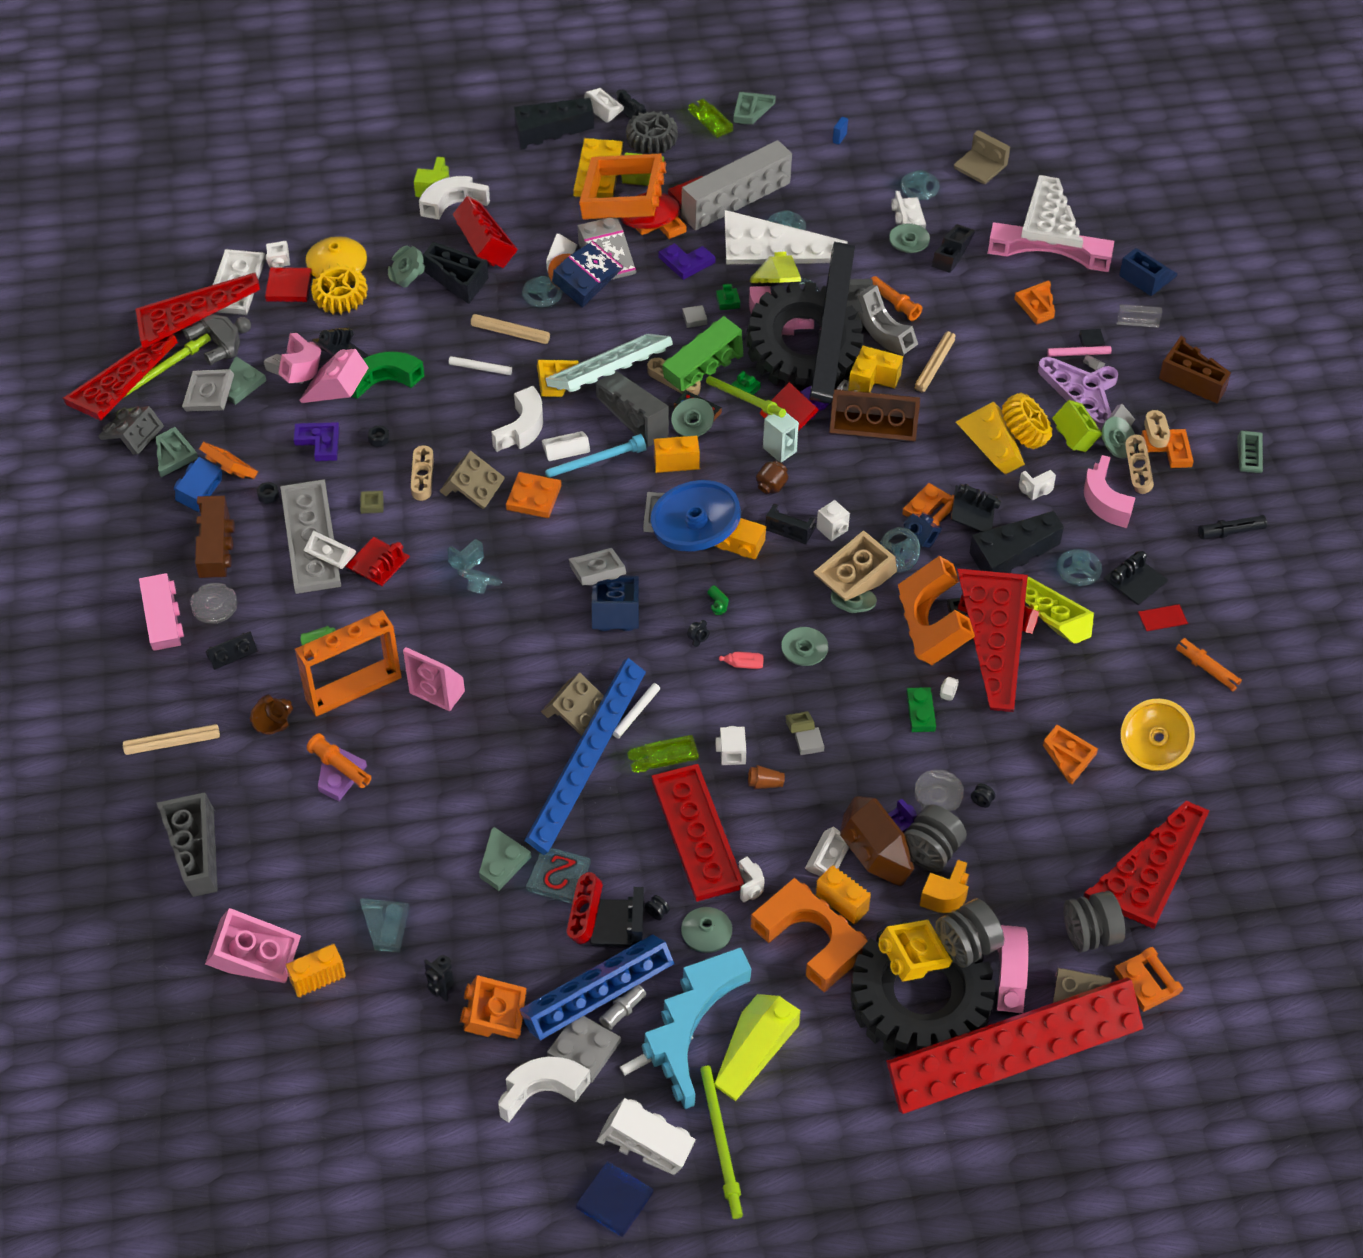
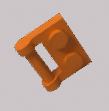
M928 483L903 508L902 514L909 517L912 513L922 514L923 512L930 516L943 503L945 505L932 517L934 518L933 523L939 526V523L952 511L954 495H949Z
M1149 947L1141 954L1116 965L1114 969L1119 979L1126 977L1132 979L1137 1003L1143 1012L1177 996L1183 991L1182 985L1178 981L1175 982L1157 957L1158 953L1154 947ZM1149 962L1167 987L1166 989L1162 990L1144 964Z

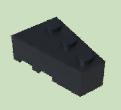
M432 242L423 254L425 273L468 304L489 278L487 260L435 242Z

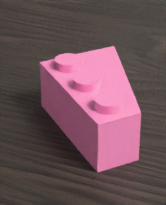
M167 573L139 578L148 635L153 651L181 646L180 637H184L182 624H178L177 620L180 610L178 602L174 600V594H176L174 580L170 581Z

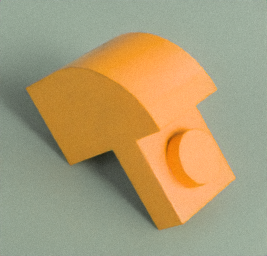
M957 860L950 880L930 873L922 891L920 906L940 913H948L959 909L966 901L969 886H966L969 874L965 873L967 863Z

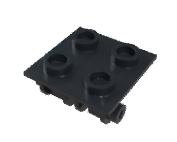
M348 327L323 330L319 334V338L312 339L321 350L333 356L343 349H356L362 359L369 356L350 343L354 332Z
M968 484L956 485L951 520L979 532L991 530L995 508L998 509L1000 507L1001 501L998 500L997 496L990 494L986 496L985 491L980 494V489L970 487Z
M1144 551L1135 552L1103 578L1137 605L1141 604L1168 582L1167 578L1145 563L1147 554Z

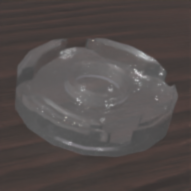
M210 583L200 587L199 591L191 596L190 606L193 615L199 621L219 623L233 615L237 609L238 602L232 588L230 589L222 583Z
M935 769L925 772L918 778L915 784L914 796L922 809L926 805L933 804L952 811L960 806L963 800L964 788L961 781L954 774L946 770Z

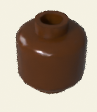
M775 460L773 462H766L756 475L759 490L765 494L779 493L788 481L787 468Z

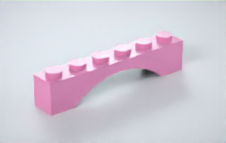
M993 222L988 254L1008 257L1028 251L1052 252L1072 258L1087 269L1109 272L1114 241L1080 236L1083 239L1082 248L1061 244L1052 245L1044 241H1029L1026 238H1021L1023 229L1021 226Z

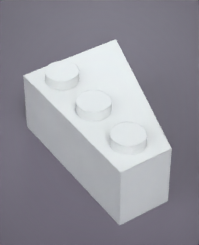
M624 1098L609 1115L596 1142L604 1145L607 1140L621 1146L619 1152L626 1155L629 1150L644 1157L643 1162L675 1175L683 1167L696 1139L691 1137L685 1129L674 1127L667 1123L666 1119L661 1115L646 1111L637 1101Z

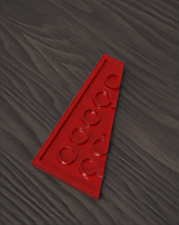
M256 272L136 308L140 342L143 349L261 290Z
M172 334L144 349L142 345L65 396L63 398L65 404L101 421L178 343L175 335Z
M957 569L967 615L970 618L975 635L973 640L989 708L996 711L1014 712L1028 575Z

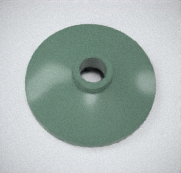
M906 223L893 228L890 232L889 240L892 246L899 251L916 253L924 250L929 245L930 235L923 227Z
M699 398L684 400L676 406L672 413V426L683 437H699L711 428L714 422L713 409L708 402Z
M1111 417L1104 422L1102 427L1104 444L1114 456L1122 459L1128 458L1125 443L1135 433L1127 421L1120 417Z
M834 591L831 593V602L836 607L849 613L869 611L876 606L877 602L876 596L871 591L862 593L847 601H844Z
M799 627L792 629L783 637L781 649L784 656L790 662L800 666H811L821 662L826 657L828 641L816 629Z
M701 907L687 914L682 922L681 933L685 943L693 950L702 953H712L721 950L729 943L732 936V924L728 916L722 911L712 907ZM704 924H710L711 926H710V927H704L703 925H704Z

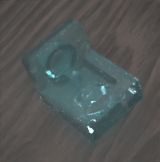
M477 539L472 541L461 552L452 546L447 549L450 565L465 574L484 558L483 543Z

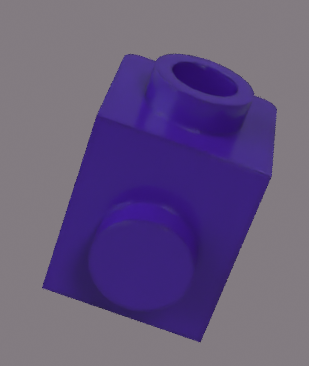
M903 799L898 800L896 809L888 813L903 833L914 823V819L917 817L913 806L907 804Z

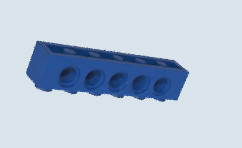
M652 934L519 1010L528 1031L539 1040H542L674 965V961L666 942Z

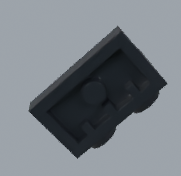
M634 887L633 897L628 896V900L600 899L591 936L592 946L631 947L643 940L644 887Z

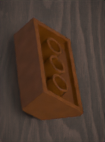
M834 389L829 433L916 441L920 397Z

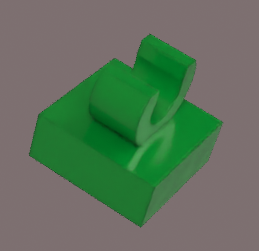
M731 284L723 285V290H716L720 311L740 308L737 288H732Z
M745 371L741 372L737 376V380L731 384L752 395L761 389V382L757 381L754 376L747 375Z

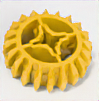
M339 264L336 267L329 265L328 270L322 269L321 273H316V279H313L311 286L313 300L317 303V306L323 308L325 312L330 311L332 315L335 312H339L342 315L343 311H347L350 314V309L357 310L358 305H363V300L366 299L368 290L366 279L360 270H356L354 266L349 268L347 264L343 267H340Z
M1017 393L1004 402L1002 405L1003 420L1006 421V426L1009 427L1010 433H1013L1015 439L1020 441V444H1024L1025 447L1034 450L1040 446L1042 447L1052 437L1051 422L1048 421V416L1043 412L1044 409H1041L1039 403H1036L1033 398H1030L1027 394Z

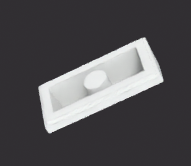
M601 88L585 92V98L591 99L593 112L606 123L610 122L624 110V106Z
M556 234L546 261L547 271L550 262L556 256L573 254L576 251L577 244L560 234Z
M583 431L542 440V445L549 461L590 452L589 440Z
M316 531L312 532L304 549L305 552L340 569H343L356 553V550Z
M834 826L824 831L805 867L807 871L821 876L832 865H835V868H839L849 849V846L840 836V831Z

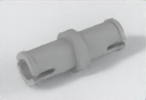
M637 985L628 990L622 997H617L613 1001L614 1005L599 1018L601 1025L611 1030L624 1016H629L632 1013V1008L646 996L645 990L640 985Z

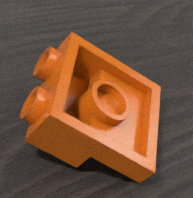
M477 975L471 984H467L464 992V999L468 1000V1006L463 1008L460 1022L465 1023L464 1031L486 1037L494 1033L518 1039L521 1034L523 1019L519 1009L524 1007L527 988Z

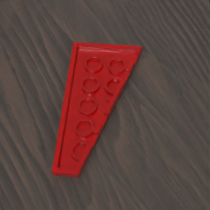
M1185 801L1167 817V820L1159 828L1156 827L1149 837L1141 841L1126 854L1108 874L1105 873L1097 884L1084 892V897L1089 900L1090 895L1109 890L1117 898L1123 916L1155 929L1210 810Z

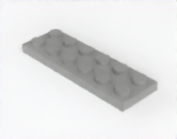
M325 480L280 486L295 593L341 587L338 567L304 551L313 531L334 540Z

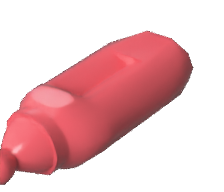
M737 651L732 654L729 653L724 657L719 656V661H725L728 665L736 668H763V655L760 653Z

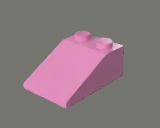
M356 349L338 351L317 371L316 376L302 395L300 402L308 403L351 397L369 367Z
M405 647L403 654L409 693L447 711H451L465 692L463 677L447 665Z
M229 908L220 919L205 964L230 974L285 983L288 978L285 964L293 961L301 935Z

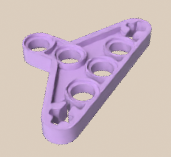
M1052 357L1042 358L1039 362L1038 373L1066 401L1071 400L1083 405H1092V409L1086 410L1100 431H1102L1104 422L1111 415L1105 390L1116 384L1118 371L1113 367L1105 366L1089 373ZM1103 375H1111L1113 378L1106 379ZM1063 378L1066 380V382L1061 383L1058 382L1056 379ZM1094 383L1096 387H1089L1086 384ZM1076 391L1080 395L1074 396L1071 395L1069 392Z

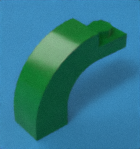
M382 352L368 356L363 360L369 368L352 396L358 399L372 385L384 380L398 381L412 388L425 376L423 361L402 352Z

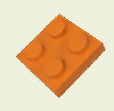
M204 441L199 448L206 454V459L215 464L218 462L221 465L220 468L229 474L234 473L243 479L245 476L254 479L258 473L256 469L227 450Z
M519 472L506 502V510L549 518L561 488V480Z

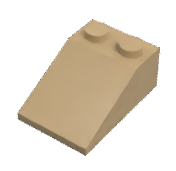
M863 530L814 571V575L844 601H847L882 585L897 572L896 559L893 554Z

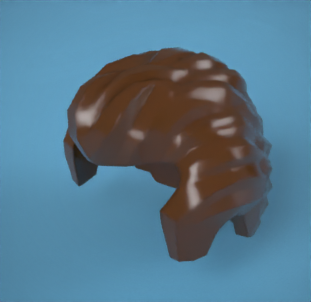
M269 694L264 695L251 710L250 722L257 732L262 734H274L285 730L289 726L287 719L293 710L292 702L284 698H273Z

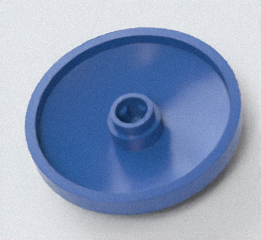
M710 480L690 481L670 489L659 498L651 512V525L656 538L663 545L678 551H699L721 543L734 532L740 522L741 508L737 495L728 486Z

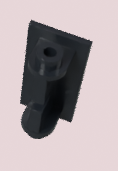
M624 89L617 90L616 101L624 106V110L621 112L629 119H632L633 116H638L639 113L644 114L646 112L645 106L634 98L631 99V96Z
M251 631L241 633L240 636L214 647H209L205 652L215 670L258 651Z
M441 955L432 963L425 959L427 988L435 997L440 996L447 1002V991L454 985L452 970H450V958Z

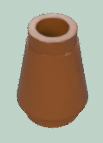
M759 765L750 767L748 786H752L754 789L784 786V773Z

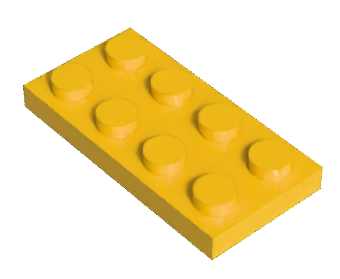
M584 138L573 190L574 196L581 197L591 157L621 156L623 141ZM617 175L601 176L596 198L614 196Z

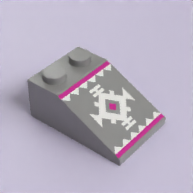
M606 218L578 225V243L580 248L594 241L624 266L613 279L636 274L623 229L617 218Z

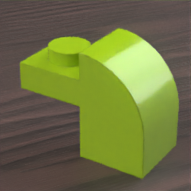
M445 157L436 158L433 170L417 169L414 179L415 197H421L423 192L435 182L449 178V167L445 166Z

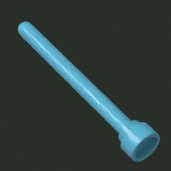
M641 434L632 436L628 443L547 469L545 475L550 478L629 451L637 453L646 451L645 440Z

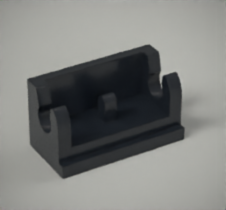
M773 504L770 511L766 514V531L807 544L816 528V523H814L816 518L811 516L808 522L779 513V510H777L779 505Z

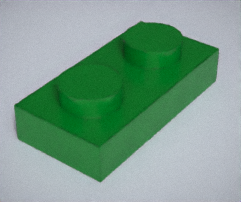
M931 687L907 688L906 694L911 732H935L936 721Z

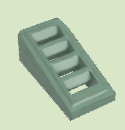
M1240 431L1237 437L1240 471L1262 473L1263 434L1260 432ZM1245 443L1254 444V446H1248ZM1245 450H1253L1255 453L1245 452ZM1246 456H1247V457H1255L1256 460H1255V459H1246ZM1246 463L1256 464V466H1247Z

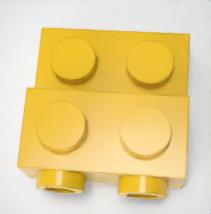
M929 920L887 926L879 937L878 945L880 951L888 955L891 961L892 973L899 975L902 982L923 978L928 971L948 968L953 962Z

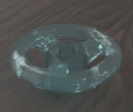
M924 170L908 173L902 178L900 183L902 191L911 198L918 197L919 200L935 196L940 189L938 179ZM929 181H932L934 188L929 192L926 185ZM907 187L920 190L922 194L912 192Z
M791 211L777 212L767 220L770 222L777 220L781 225L806 230L805 220L799 214Z
M539 276L526 282L522 289V295L525 301L533 306L548 307L561 299L563 291L556 287L557 294L552 299H549V291L556 286L549 277ZM528 292L537 294L542 298V301L531 298Z
M903 527L891 529L883 536L880 544L885 549L893 551L897 558L896 573L911 569L918 561L920 555V543L917 536L911 530ZM897 534H903L908 537L903 542L897 544L889 542Z
M1072 549L1064 552L1059 557L1057 571L1068 583L1084 586L1092 584L1099 579L1102 573V564L1093 553L1083 549ZM1072 557L1071 565L1064 569L1065 560ZM1090 560L1095 565V571L1089 566ZM1073 573H1083L1089 576V578L1078 579L1070 575Z
M459 568L457 570L460 576L469 580L467 589L473 592L484 594L487 585L499 586L502 583L500 578L468 568Z

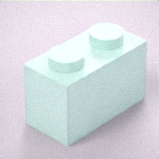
M788 413L783 418L768 414L764 419L763 449L779 462H783L797 452L799 422Z

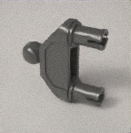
M211 314L199 320L198 323L183 329V332L188 341L207 333L218 345L217 348L204 353L206 362L211 366L224 358L232 359L237 356L240 346L239 333H247L251 328V322L246 317H239L235 324H233L228 317Z

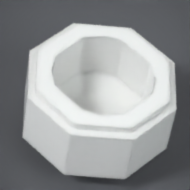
M947 677L943 681L940 688V697L942 699L953 700L959 683L958 679Z

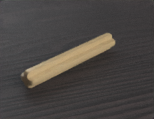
M473 314L471 318V325L474 327L543 344H548L550 340V333L547 331L478 314Z
M947 331L942 337L915 383L916 391L921 393L926 391L955 341L956 335Z
M213 724L123 741V751L126 755L216 739L220 737L218 725Z

